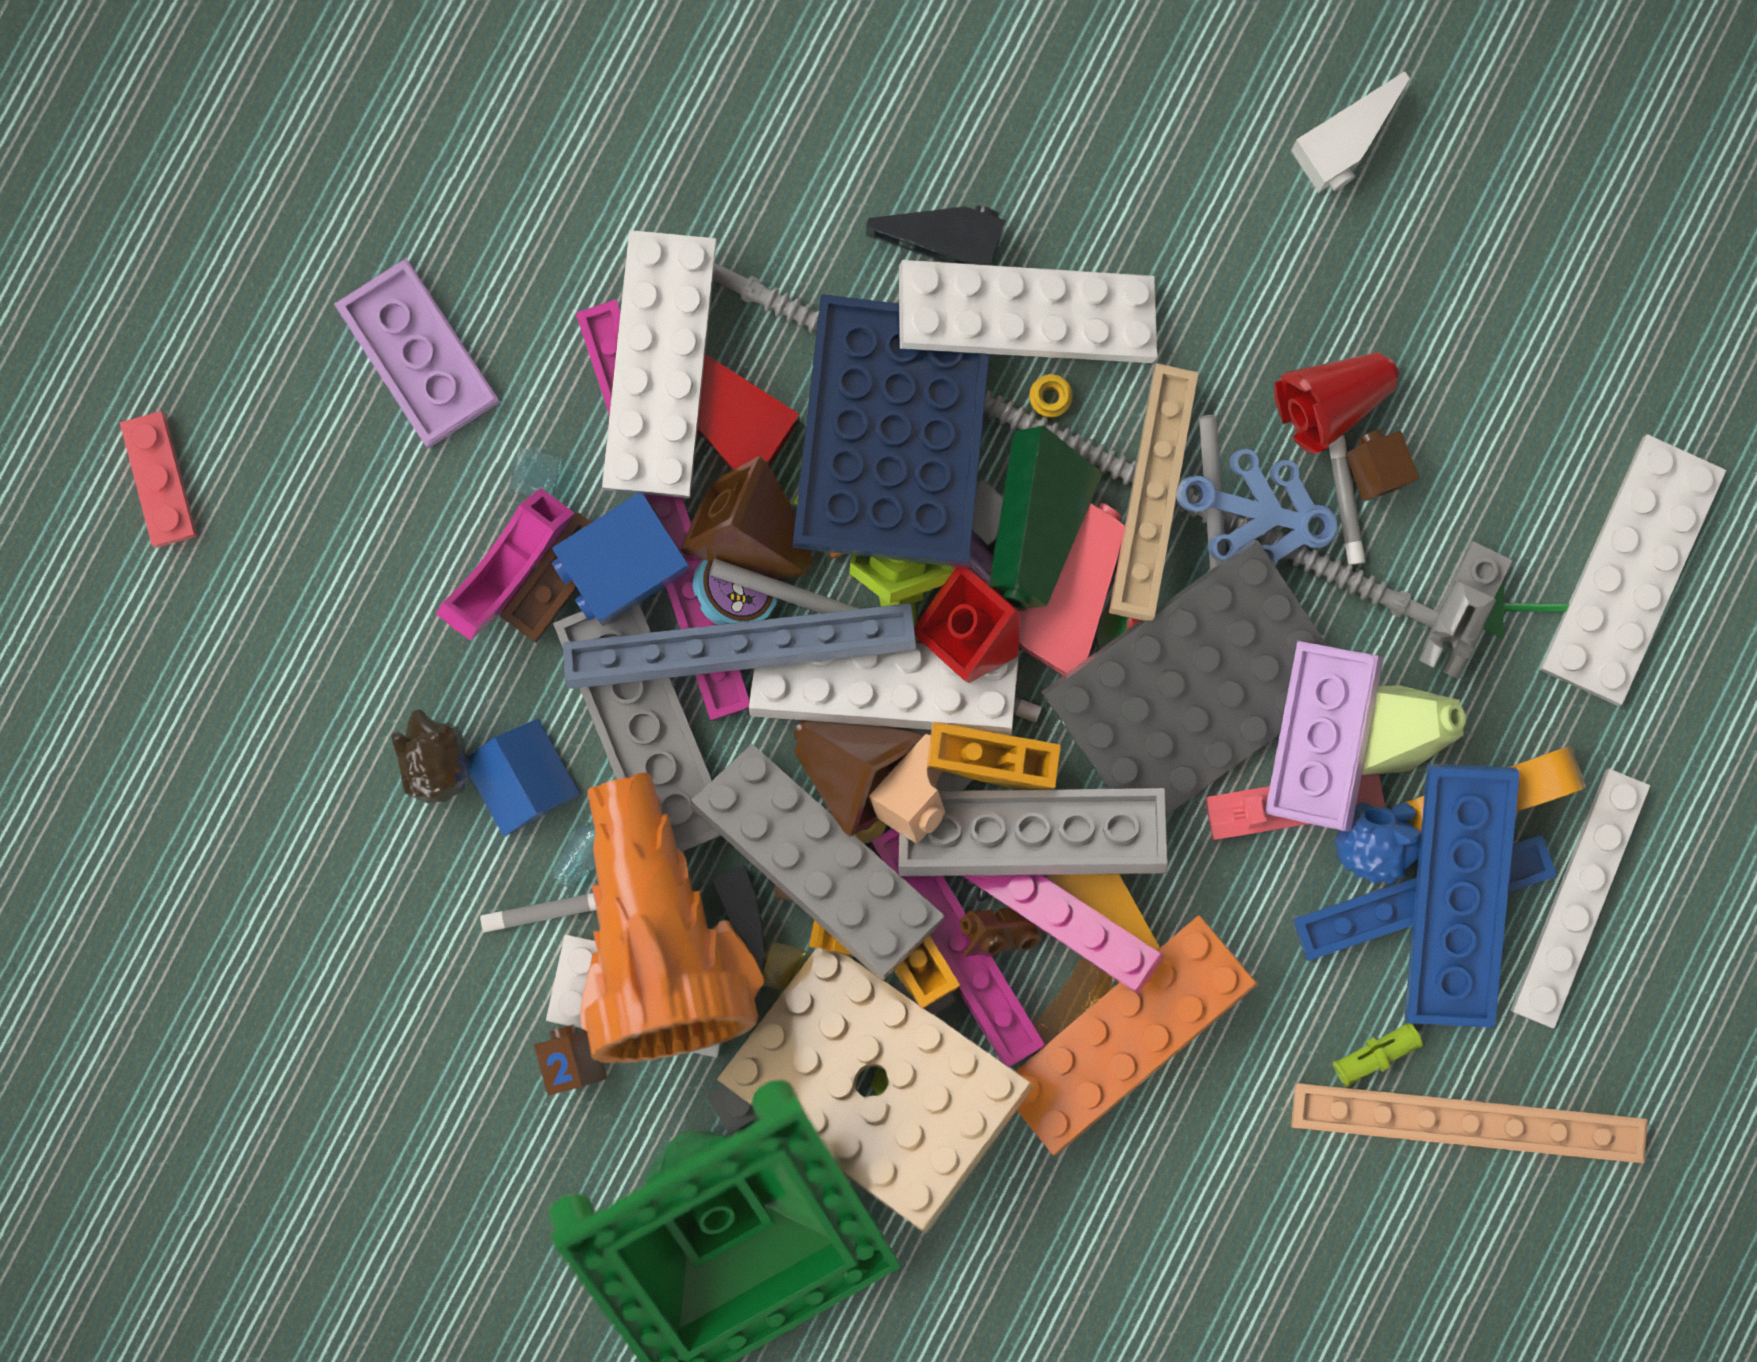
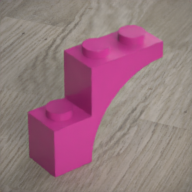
M540 487L518 506L511 520L485 557L463 583L442 602L436 615L471 641L503 613L526 582L532 569L544 558L570 523L575 513Z

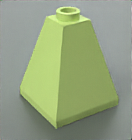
M1400 685L1379 686L1362 775L1409 772L1464 736L1463 727L1466 717L1464 710L1460 706V701Z

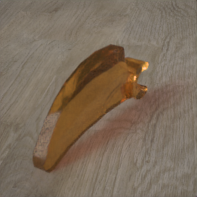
M1082 956L1059 994L1033 1023L1045 1046L1051 1038L1060 1034L1111 990L1112 976Z

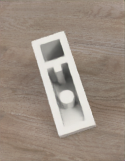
M1406 72L1401 73L1295 141L1291 152L1318 193L1331 186L1333 191H1336L1355 178L1353 171L1358 166L1410 79Z

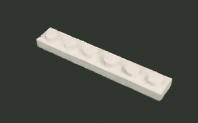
M1612 769L1605 770L1510 1009L1511 1012L1547 1027L1555 1028L1650 785Z

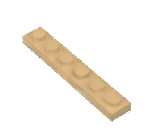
M1156 364L1153 370L1109 609L1111 614L1144 621H1153L1155 618L1177 496L1176 492L1199 372Z

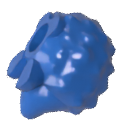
M1363 802L1357 804L1351 831L1338 830L1334 840L1337 848L1336 857L1346 869L1352 870L1357 878L1366 877L1372 883L1383 881L1387 884H1392L1396 879L1403 878L1406 875L1407 868L1419 858L1421 831L1406 823L1415 817L1416 810L1413 806L1403 802L1395 805L1391 810L1373 807Z

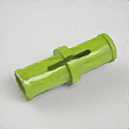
M1406 1022L1405 1025L1377 1040L1371 1037L1365 1041L1366 1046L1338 1061L1332 1062L1342 1084L1347 1088L1350 1084L1378 1069L1384 1072L1390 1068L1389 1063L1417 1048L1423 1047V1043L1413 1024Z

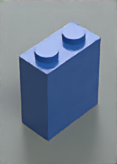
M642 492L634 495L552 548L558 557L557 560L552 562V565L565 585L573 581L581 593V596L575 599L588 621L596 617L602 626L691 570Z

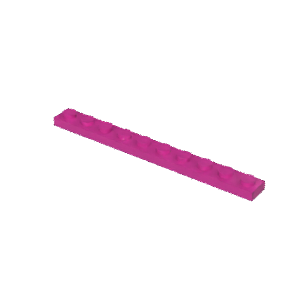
M616 299L576 312L609 416L621 314ZM643 494L691 569L666 586L680 629L717 625L708 619L700 609L701 603L698 600V596L694 595L692 587L694 571L702 559L688 556L680 550L691 526L683 498ZM740 670L695 675L711 721L749 709L750 699Z

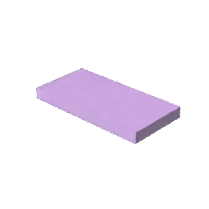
M407 258L334 304L427 448L432 447L500 403Z
M1297 641L1265 814L1342 831H1351L1384 657Z

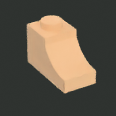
M927 733L869 795L878 819L916 844L927 833L933 832L939 826L943 815L946 813L936 789L938 779L943 771L926 767L930 735Z

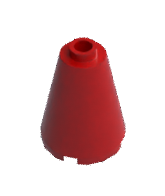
M1375 352L1288 371L1279 376L1281 380L1274 384V398L1279 416L1283 424L1292 422L1298 433L1291 437L1303 450L1312 454L1326 450L1396 390L1397 380L1399 379L1398 368L1391 358Z

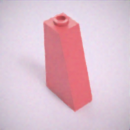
M1090 503L1048 605L1020 611L1018 648L1062 676L1089 657L1122 544L1125 525L1120 522L1122 516L1116 510L1103 503H1100L1098 507Z

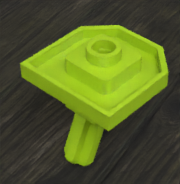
M852 555L849 574L877 594L882 607L911 603L913 625L915 626L918 622L915 603L923 600L925 591L944 585L956 567ZM915 636V643H918L919 639Z

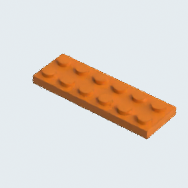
M1200 915L1157 950L1164 959L1140 994L1119 982L1015 1071L1033 1086L1017 1111L1052 1155L1057 1156L1258 985Z

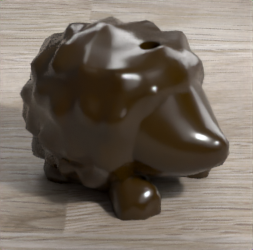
M421 709L414 710L409 717L405 735L400 732H395L391 735L393 747L398 757L405 794L409 795V797H414L416 800H421L428 804L435 802L445 803L452 796L462 793L465 788V782L470 778L469 768L471 760L465 752L462 731L450 723L442 724L435 722Z

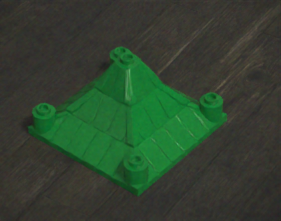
M772 1080L756 1090L751 1103L759 1121L748 1127L746 1131H741L731 1137L724 1138V1136L713 1132L690 1130L673 1138L665 1145L652 1164L645 1178L646 1183L636 1191L610 1204L607 1209L596 1212L591 1199L579 1193L561 1197L549 1209L548 1217L554 1231L550 1236L555 1249L640 1362H734L901 1268L876 1218L868 1213L807 1115L794 1086L789 1081Z

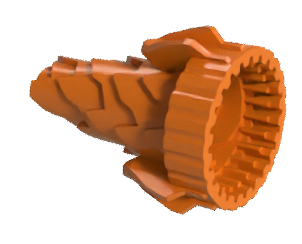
M637 773L633 777L616 779L589 788L587 794L595 829L593 851L598 885H593L592 891L600 930L594 932L597 952L592 955L582 996L581 1024L582 1028L587 1031L593 1059L604 1063H630L655 1060L712 1047L745 1034L757 1024L756 1019L758 1015L754 998L764 984L762 973L755 959L742 939L733 930L729 921H719L713 929L708 930L700 891H692L686 858L680 849H676L669 814L662 815L659 797L656 793L651 774Z

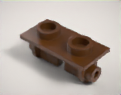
M1010 908L998 909L995 914L993 910L970 911L960 920L962 933L967 934L971 941L970 945L963 952L964 956L981 954L993 956L1004 951H1028L1039 944L1041 935L1044 933L1042 929Z

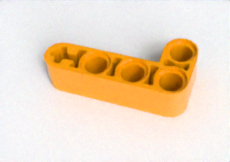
M1572 746L1510 766L1511 768H1517L1520 772L1516 812L1580 791L1586 787ZM1424 796L1404 802L1413 806L1416 810V815L1411 820L1413 827L1420 831L1422 827Z

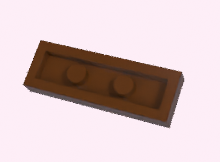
M578 512L500 615L502 619L535 643L540 640L577 590L573 581L565 585L553 567L552 562L557 560L558 557L552 548L592 523Z

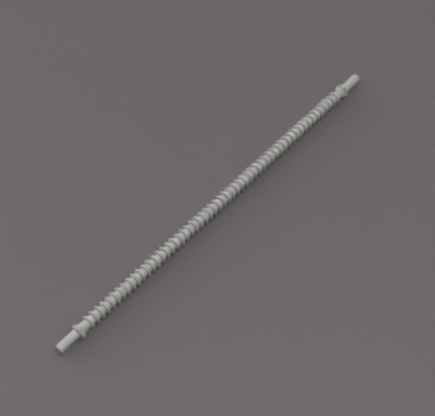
M715 263L714 282L741 294V300L748 303L753 301L764 305L765 312L773 309L776 311V317H780L782 314L787 316L786 320L788 323L796 320L799 328H802L804 325L808 326L809 333L811 334L815 330L817 331L819 310L817 312L813 311L812 304L809 303L806 306H802L800 298L792 301L789 299V293H785L783 296L778 294L779 289L777 287L770 290L761 284L760 280L756 277L750 276L748 279ZM990 390L985 392L984 412L988 413L989 420L996 417L1000 419L999 424L1001 426L1005 422L1009 423L1012 431L1016 428L1022 430L1044 425L1091 464L1100 467L1103 474L1107 471L1112 473L1113 480L1121 477L1123 485H1127L1129 482L1133 483L1137 461H1133L1130 464L1126 462L1125 455L1117 458L1114 456V450L1107 453L1103 450L1104 446L1102 444L1094 447L1092 439L1084 442L1081 440L1080 433L1072 436L1069 434V428L1061 431L1058 429L1059 424L1057 422L1049 425L1047 424L1048 419L1046 417L1038 420L1036 412H1032L1030 415L1026 414L1024 406L1016 409L1013 407V401H1009L1006 404L1002 402L1003 397L1001 395L993 398L991 397ZM1193 488L1187 491V497L1191 502H1195L1199 497L1193 494ZM1176 496L1175 504L1180 506L1179 511L1183 513L1186 509L1179 504ZM1206 510L1190 511L1192 518L1199 515L1203 517L1202 523H1207ZM1223 511L1225 534H1229L1231 531L1249 522L1251 518H1241L1237 514ZM1272 528L1254 540L1259 541L1261 545H1272L1282 538L1285 533L1280 532L1277 535L1273 533ZM1303 544L1281 558L1282 562L1291 559L1293 567H1297L1299 564L1303 565L1305 573L1310 570L1315 571L1316 578H1319L1321 575L1327 577L1326 582L1328 584L1336 581L1338 589H1342L1344 586L1348 587L1349 594L1351 595L1359 592L1361 600H1365L1367 597L1371 598L1372 605L1374 606L1378 603L1385 605L1386 608L1391 610L1393 615L1399 618L1403 614L1430 628L1433 627L1438 612L1410 599V593L1404 590L1400 592L1391 590L1386 587V581L1378 584L1375 582L1374 575L1370 576V578L1364 577L1363 570L1355 573L1352 571L1353 566L1351 564L1343 567L1341 566L1340 559H1337L1335 562L1329 560L1330 555L1328 553L1320 556L1318 548L1310 551Z

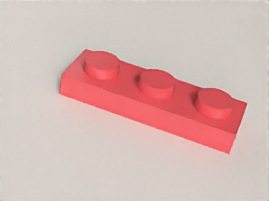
M159 411L120 422L152 546L159 548L198 537L165 413Z

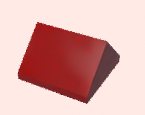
M969 566L967 568L956 567L914 626V634L965 682L971 683L1018 657L1020 611Z

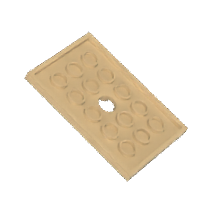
M818 948L814 950L717 1079L722 1085L751 1106L754 1093L766 1082L772 1080L789 1081L794 1086L807 1115L844 1174L925 1234L1033 1088L1029 1081L927 1010L921 1009L917 1003L885 981L882 982L876 975L849 956ZM870 1066L884 1068L889 1079L885 1092L880 1096H870L867 1098L861 1096L856 1087L859 1074Z

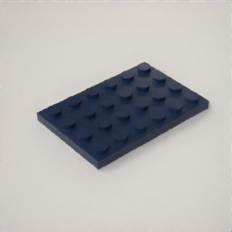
M821 294L792 548L967 568L970 556L989 354L900 349L899 303Z

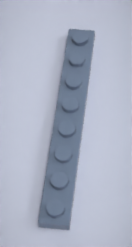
M911 603L563 642L564 676L567 689L916 650Z

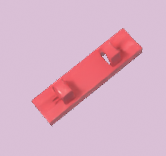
M1379 774L1361 776L1356 805L1363 802L1373 807L1386 808ZM1270 786L1205 797L1212 841L1310 823L1265 814Z

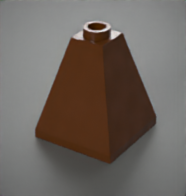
M760 456L708 484L680 549L688 556L710 562L718 559L781 581L793 575L796 578L802 577L809 570L813 562V557L809 555L811 550L792 548L796 512L767 462Z
M801 720L794 731V738L797 740L794 753L842 831L851 837L879 821L869 795L923 736L918 733L886 726Z

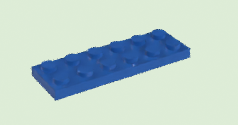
M1427 763L1404 1015L1407 1023L1495 1028L1520 775L1517 768Z

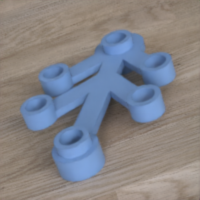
M1250 449L1235 451L1230 457L1229 465L1235 474L1243 476L1256 501L1217 491L1214 489L1212 482L1203 476L1187 477L1178 485L1176 492L1177 500L1188 511H1203L1210 507L1252 518V520L1229 534H1218L1211 538L1208 550L1210 555L1217 560L1227 559L1238 551L1239 548L1276 525L1293 530L1272 545H1261L1268 552L1274 566L1277 565L1279 559L1303 544L1310 548H1321L1328 545L1337 533V520L1334 513L1323 505H1314L1299 478L1298 466L1290 460L1275 462L1270 469V478L1275 485L1285 487L1297 512L1280 506L1259 468L1257 454ZM1243 454L1247 455L1250 459V466L1245 471L1238 464V460ZM1283 465L1287 466L1290 470V477L1287 481H1283L1279 477V470ZM1192 485L1199 491V497L1195 502H1191L1187 497V490ZM1313 518L1317 519L1320 523V529L1316 534H1312L1308 527L1309 522ZM1221 539H1225L1229 544V550L1225 555H1221L1217 550V544Z

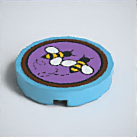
M701 560L694 571L692 587L694 595L698 596V600L701 603L700 609L708 619L717 625L764 620L770 615L776 605L777 598L711 576L710 569L713 562Z

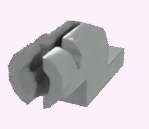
M1474 541L1470 542L1437 609L1436 621L1424 644L1423 651L1418 659L1419 661L1435 667L1443 650L1442 643H1445L1451 647V651L1442 672L1457 679L1460 678L1496 603L1494 597L1513 561L1512 559Z

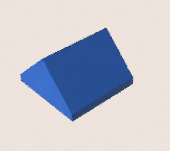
M539 719L492 738L468 756L471 760L469 768L470 777L504 837L581 795Z

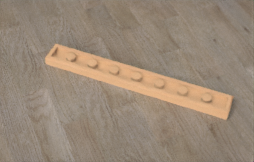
M1295 1083L1291 1127L1644 1163L1648 1119Z

